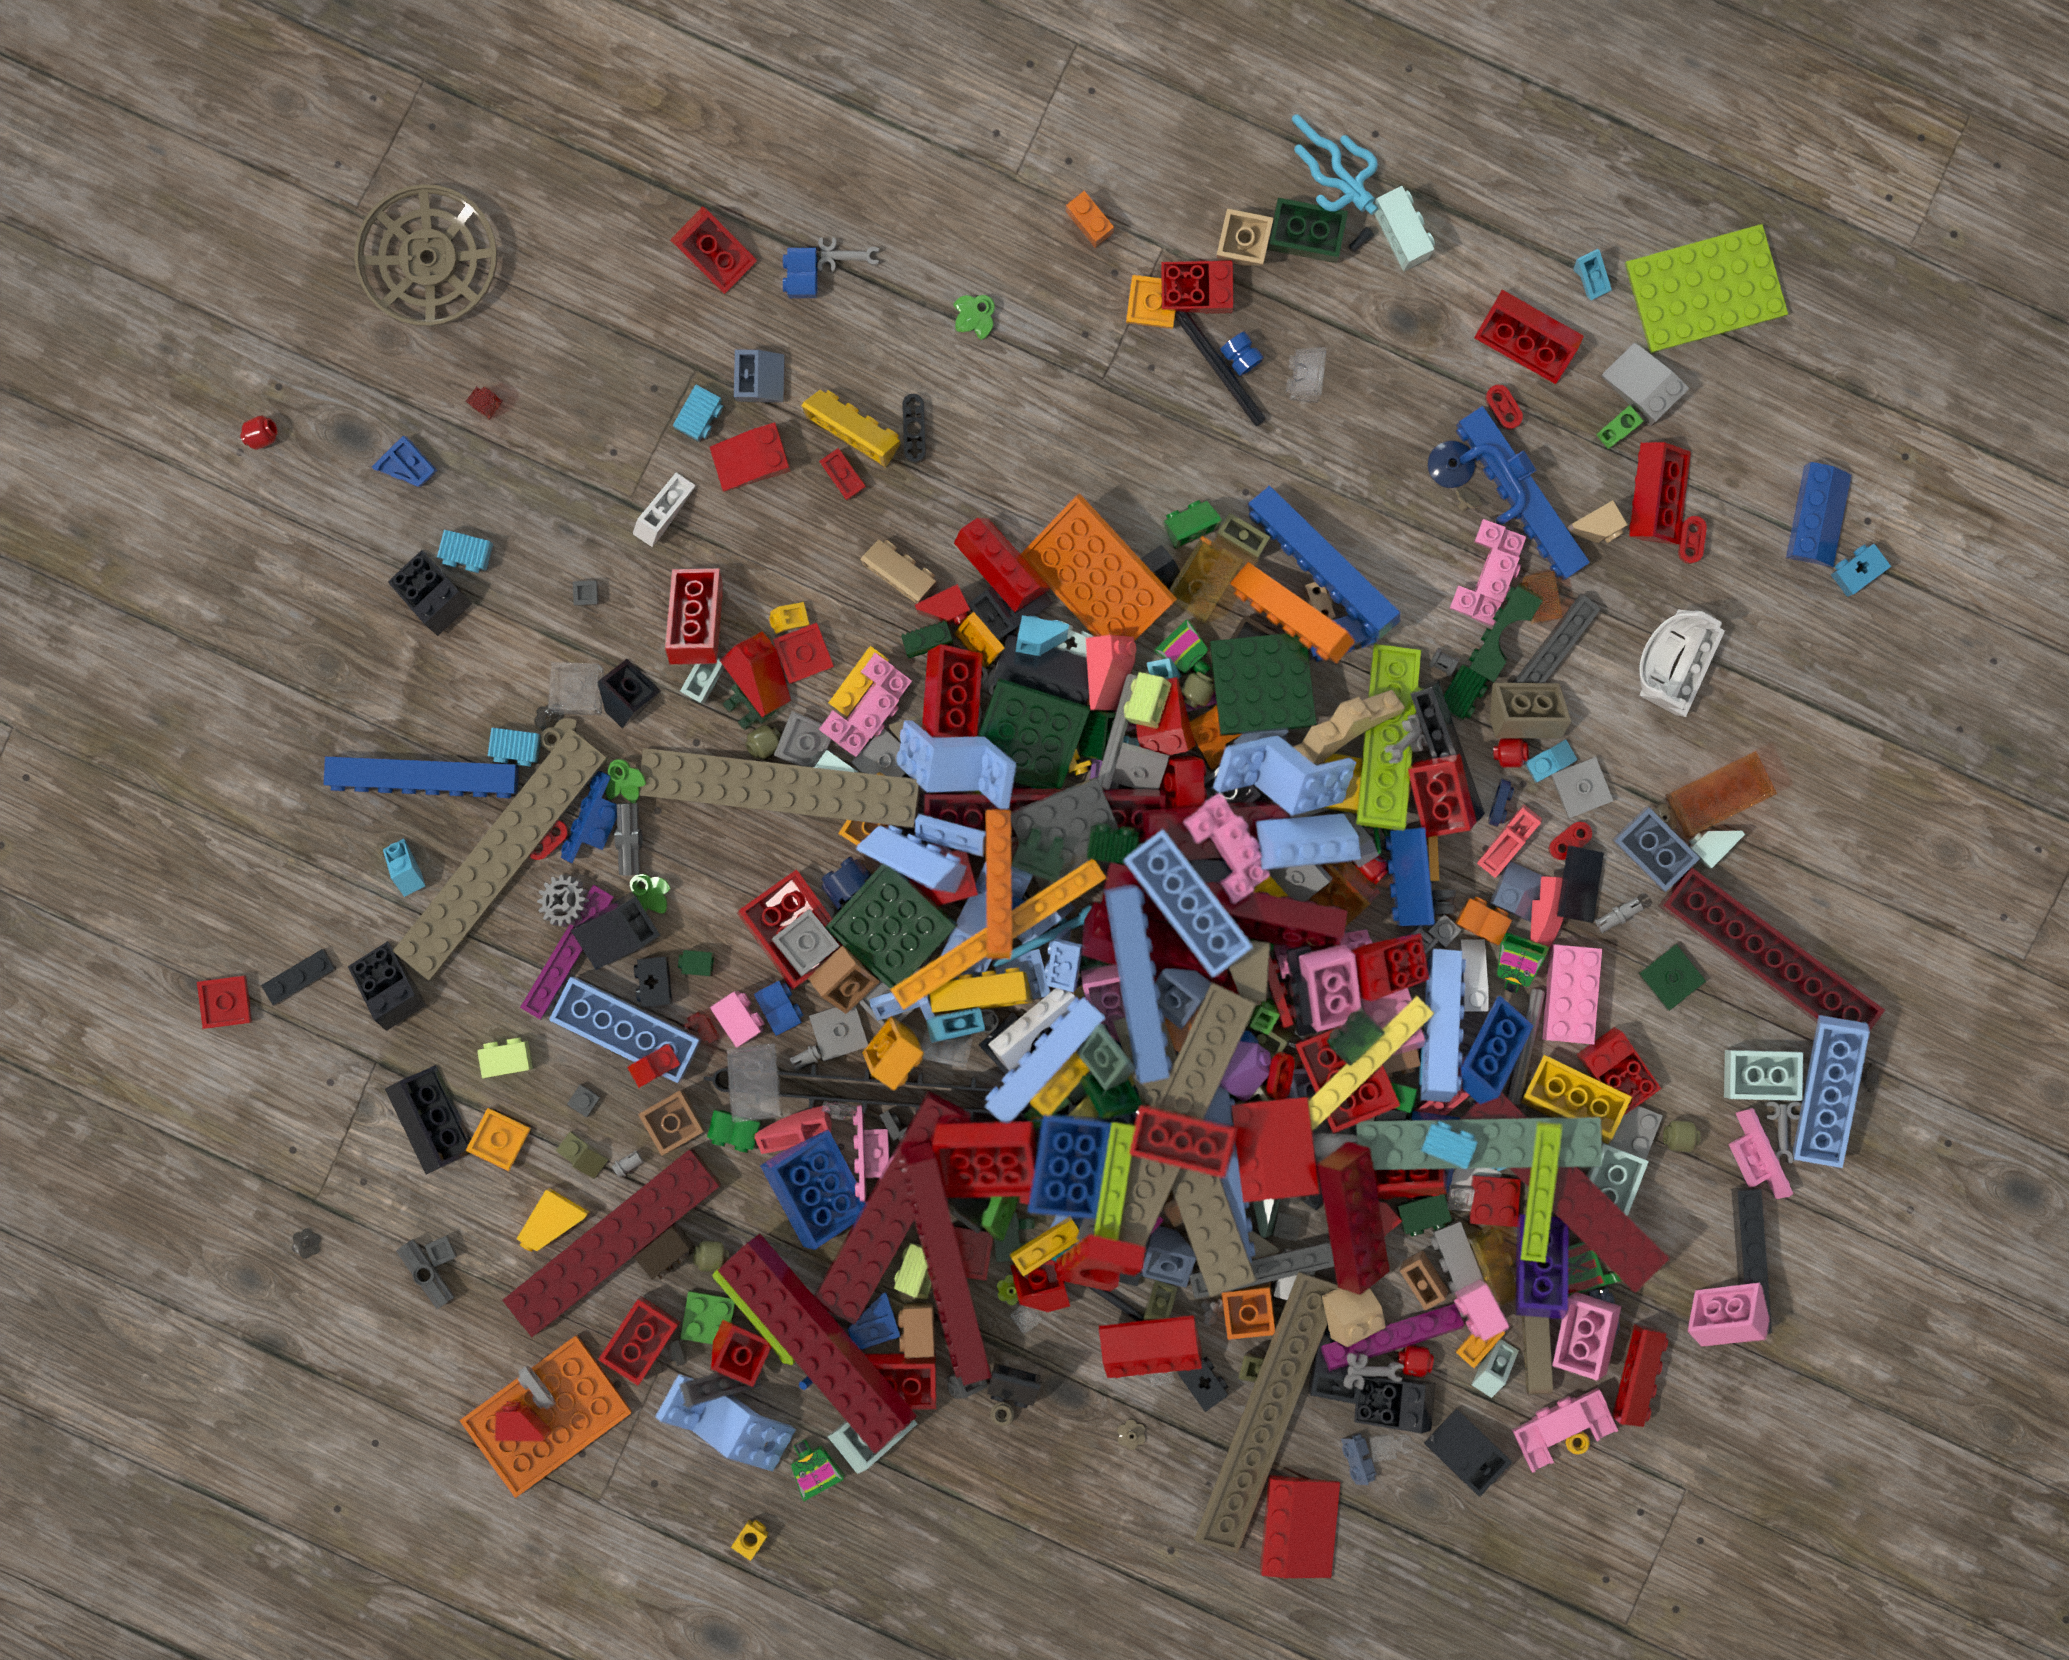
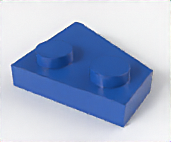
M402 436L372 466L376 471L391 475L399 480H404L417 487H422L437 472V469L407 436Z
M887 1292L882 1293L860 1315L855 1325L851 1324L848 1327L851 1340L860 1350L901 1336Z

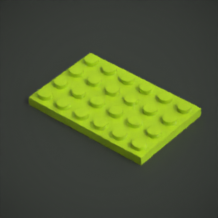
M1763 224L1624 263L1650 354L1788 315Z

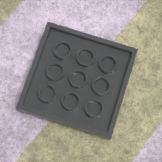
M1097 777L1011 812L1012 826L1041 891L1091 860L1087 859L1086 856L1091 826H1096L1097 823L1109 824L1111 829L1120 830ZM1095 860L1106 876L1109 865L1112 862Z

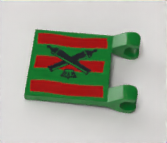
M1583 1241L1568 1246V1297L1575 1292L1583 1293L1622 1281L1614 1271L1603 1274L1597 1255Z

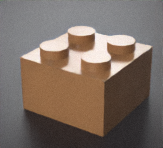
M844 946L835 951L808 978L822 998L845 1014L880 983L876 975Z
M683 1089L638 1114L661 1156L706 1131Z
M933 1303L905 1304L903 1310H900L899 1328L904 1327V1334H901L900 1352H905V1358L934 1357L935 1328Z

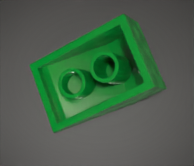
M1198 500L1187 506L1188 510L1182 513L1176 510L1166 515L1167 520H1164L1163 525L1175 549L1218 530L1222 521L1221 517L1208 501L1201 503Z

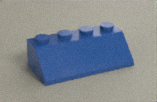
M1810 462L1804 466L1786 558L1827 567L1834 566L1851 474L1837 467Z
M1501 996L1496 998L1461 1067L1463 1090L1479 1104L1499 1097L1534 1026Z

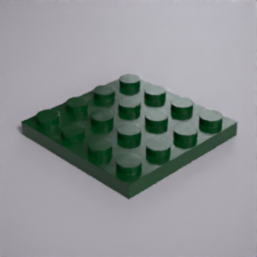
M1289 634L1210 641L1220 736L1308 728L1316 725L1308 649L1299 641L1300 637L1297 635L1291 637Z
M998 678L978 737L987 738L1016 763L1014 782L1033 788L1061 789L1090 707Z
M883 863L829 922L825 929L884 984L892 989L909 978L958 924L903 873Z

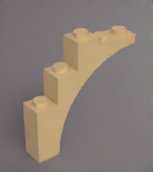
M1393 690L1364 700L1357 697L1340 703L1330 721L1311 727L1302 744L1293 746V748L1316 766L1321 765L1328 757L1358 735L1387 719L1402 714L1405 707Z

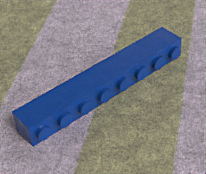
M1483 406L1457 423L1458 429L1456 432L1463 442L1467 441L1471 449L1481 444H1488L1497 447L1507 460L1516 455ZM1481 454L1474 458L1476 461H1481L1485 467L1483 472L1490 481L1494 480L1498 486L1496 490L1503 500L1507 499L1512 507L1515 506L1517 502L1516 492L1496 459L1489 454ZM1528 475L1520 480L1526 492V504L1523 511L1515 518L1517 520L1520 519L1525 525L1523 530L1528 538H1533L1538 544L1536 548L1543 559L1547 558L1551 563L1550 570L1556 578L1560 577L1563 581L1590 562L1533 478Z
M1270 485L1248 503L1250 519L1255 524H1260L1265 528L1264 531L1270 536V539H1276L1281 544L1282 550L1288 556L1292 555L1304 572L1309 571L1314 576L1313 579L1316 584L1321 588L1325 587L1330 592L1331 598L1337 604L1341 603L1352 619H1358L1363 624L1362 627L1370 636L1374 635L1380 640L1400 622V611Z
M325 757L324 785L331 786V791H345V787H354V792H369V788H378V793H392L393 789H402V794H416V790H426L425 795H440V791H449V796H464V792H473V797H487V793H497V798H511V794H518V765Z

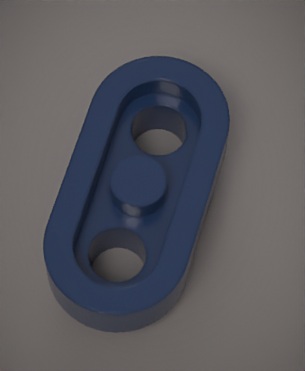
M1500 780L1488 818L1489 825L1498 827L1499 823H1504L1507 815V810L1504 809L1507 800H1511L1514 792V787H1511V781Z

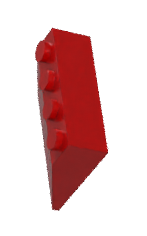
M797 869L737 912V915L792 990L808 980L817 968L822 966L835 951L844 946L830 933L839 947L801 977L771 940L808 909L812 911L824 927L832 920Z
M1364 1020L1326 1029L1296 1041V1048L1316 1093L1372 1039ZM1383 1064L1327 1117L1333 1133L1400 1106Z
M1308 1097L1231 1105L1234 1127L1238 1128L1236 1147L1243 1202L1320 1194Z
M1032 1122L936 1124L932 1147L945 1198L1031 1195L1037 1158Z
M1278 1475L1268 1476L1260 1560L1261 1576L1278 1578H1331L1340 1490L1339 1481Z

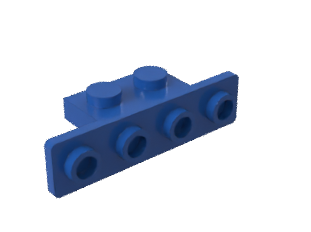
M599 771L592 778L588 796L581 803V812L572 823L569 839L562 846V859L573 863L582 842L603 850L617 818V804L602 798L610 780L609 775Z

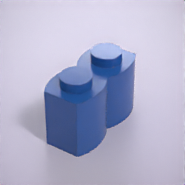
M787 248V254H783V269H787V278H783V292H787L788 298H817L818 255L816 248Z
M781 980L754 994L776 1036L802 1023L801 1017L804 1016L798 1003L793 1005L790 996L793 994L788 984H782Z

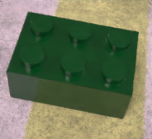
M1278 197L1267 250L1337 263L1348 211H1327L1320 205Z

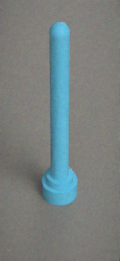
M1088 905L1082 908L1077 917L1011 950V959H994L992 961L993 966L998 968L1055 939L1058 933H1061L1066 927L1073 930L1084 925V920L1091 906Z

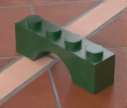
M1518 583L1516 588L1511 586L1504 598L1508 601L1504 609L1499 607L1493 617V620L1496 621L1493 628L1487 627L1480 639L1484 642L1480 650L1475 648L1468 659L1472 662L1470 669L1495 682L1507 661V657L1500 646L1501 632L1512 622L1519 620L1531 621L1544 597Z

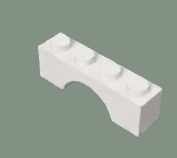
M1055 988L988 1045L1009 1071L1011 1069L1015 1071L1021 1066L1018 1062L1027 1051L1030 1052L1032 1042L1036 1036L1047 1027H1050L1060 1015L1065 1017L1070 1012L1067 1007L1076 997L1070 991Z

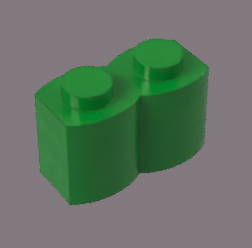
M715 1109L707 1138L712 1139L711 1143L714 1145L725 1147V1144L728 1143L735 1146L734 1150L748 1153L749 1149H755V1133L760 1131L762 1121Z

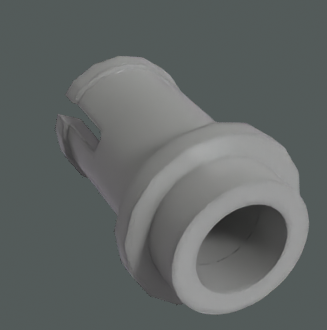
M810 1045L807 1050L791 1057L790 1061L792 1065L795 1064L794 1069L799 1071L813 1062L818 1063L822 1055L816 1045L813 1047Z
M634 1150V1152L622 1160L614 1161L615 1164L612 1165V1168L619 1178L622 1176L626 1177V1173L643 1164L644 1161L637 1150Z

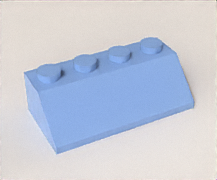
M1344 814L1256 822L1260 855L1262 856V870L1340 863L1361 859L1358 834Z
M889 825V827L878 826L857 846L856 850L936 890L956 893L967 866L959 863L960 858L949 853L945 856L940 853V848L932 844L925 846L921 844L922 839L912 834H908L907 837L901 834L903 831L901 828L894 825Z

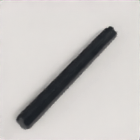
M1176 311L1175 319L1255 426L1262 424L1266 417L1189 313Z

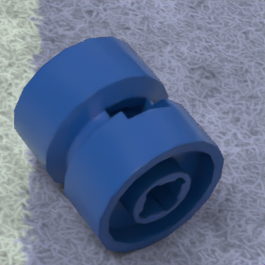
M1245 331L1236 335L1220 349L1227 359L1234 360L1232 367L1239 377L1249 372L1264 359L1257 347L1251 348V339Z

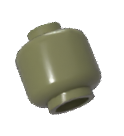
M1200 672L1190 674L1181 688L1182 695L1186 697L1184 702L1194 708L1198 705L1207 706L1215 692L1214 680Z
M761 725L747 735L745 746L753 758L765 760L775 753L781 735L775 727L771 729L767 725Z
M1674 1120L1664 1128L1663 1142L1671 1151L1691 1152L1695 1145L1700 1143V1131L1696 1130L1693 1122Z
M701 1241L698 1246L694 1247L693 1264L701 1272H715L729 1260V1250H725L723 1243L720 1241Z

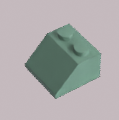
M1101 1024L1096 1026L1077 1052L1105 1090L1125 1082L1136 1068L1111 1034Z

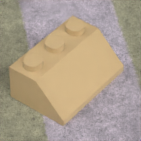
M878 539L860 559L862 564L917 604L924 601L937 584L934 580L935 575L926 568H923L921 571L914 566L916 561L907 554H904L903 557L895 552L897 547L888 540H885L883 543Z

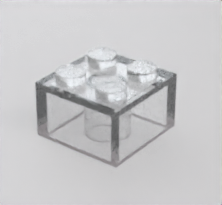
M551 662L548 709L554 714L602 715V698L598 681L604 677V668L595 663Z

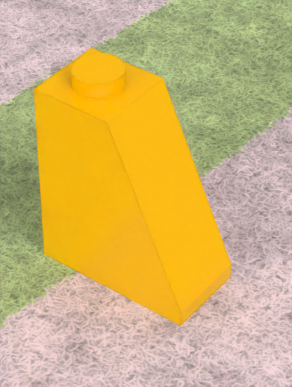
M548 1188L518 1235L517 1240L521 1242L520 1246L530 1252L533 1250L538 1251L585 1219L590 1212L553 1189Z

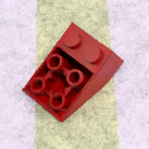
M1233 261L1161 262L1162 310L1205 314L1233 313Z
M1420 933L1365 944L1350 950L1355 957L1360 999L1374 1001L1429 980L1422 935Z
M1613 1027L1595 1040L1594 1044L1588 1045L1576 1054L1593 1079L1632 1097L1624 1115L1661 1090V1087L1627 1037L1616 1027Z

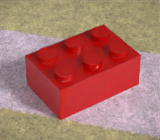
M1461 755L1414 762L1408 769L1421 827L1425 828L1426 838L1471 830L1476 824V818Z
M640 1296L598 1360L639 1386L681 1321Z

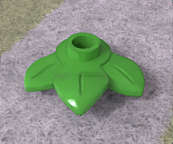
M965 295L958 298L953 304L960 312L955 323L956 331L967 332L974 329L978 338L983 340L993 328L991 315L995 310L994 301L987 295H979L975 298ZM981 302L986 304V310L983 312L979 309Z
M623 759L612 761L608 768L610 780L605 789L608 799L611 800L621 793L628 801L636 803L640 793L639 787L646 785L643 774L638 769L630 767Z
M644 873L635 875L630 881V889L639 900L645 912L649 908L658 913H665L667 910V900L664 894L671 889L668 882L661 877L651 878ZM640 881H643L646 884L645 889H642L640 887Z

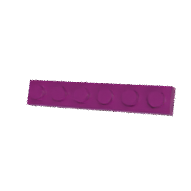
M596 885L591 887L586 896L589 899V902L584 903V907L588 909L587 912L581 911L582 919L575 918V925L569 924L520 1006L521 1009L542 1020L583 951L572 934L571 929L608 907L614 899V896Z
M1452 1304L1386 1325V1328L1348 1347L1336 1341L1323 1345L1321 1351L1328 1369L1331 1371L1349 1365L1347 1362L1349 1353L1356 1355V1362L1359 1359V1353L1366 1355L1369 1359L1462 1329L1464 1323L1456 1304Z

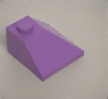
M1239 1041L1219 1086L1243 1102L1248 1101L1269 1075L1271 1064L1270 1052L1259 1044Z

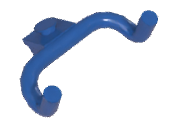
M1481 444L1461 455L1459 460L1461 464H1466L1481 454H1489L1496 459L1517 495L1515 506L1496 518V523L1503 525L1523 511L1526 504V492L1520 480L1537 470L1525 451L1507 460L1497 447Z

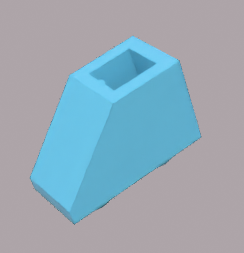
M1022 615L1015 652L1036 656L1044 654L1067 640L1069 624L1058 620L1049 621L1040 619L1037 616Z
M405 839L383 849L390 877L404 897L425 887L422 872Z

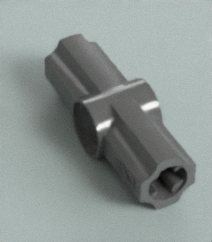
M618 803L615 847L618 850L619 875H640V850L642 848L643 836L642 830L639 828L638 803Z
M415 1239L410 1240L396 1250L413 1275L414 1282L421 1286L436 1309H439L455 1297L439 1275L437 1267H434ZM422 1268L430 1271L431 1276L429 1280L421 1277L420 1271Z

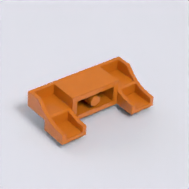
M1217 705L1210 711L1190 721L1194 740L1211 770L1221 765L1226 749L1225 744L1242 735L1220 736Z

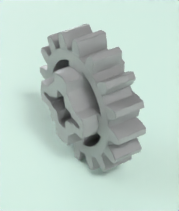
M560 875L559 879L551 877L552 884L545 882L546 890L539 891L543 898L537 900V903L542 904L543 907L538 911L545 914L543 919L550 921L552 925L558 926L559 924L561 927H566L567 923L575 925L574 919L581 920V911L587 912L588 910L584 907V903L589 902V899L584 898L588 891L581 888L583 883L576 881L574 877L569 876L567 878L565 875ZM562 886H568L564 887L562 890H559V888ZM564 912H567V913H568L567 915H564V916H558V915H563Z

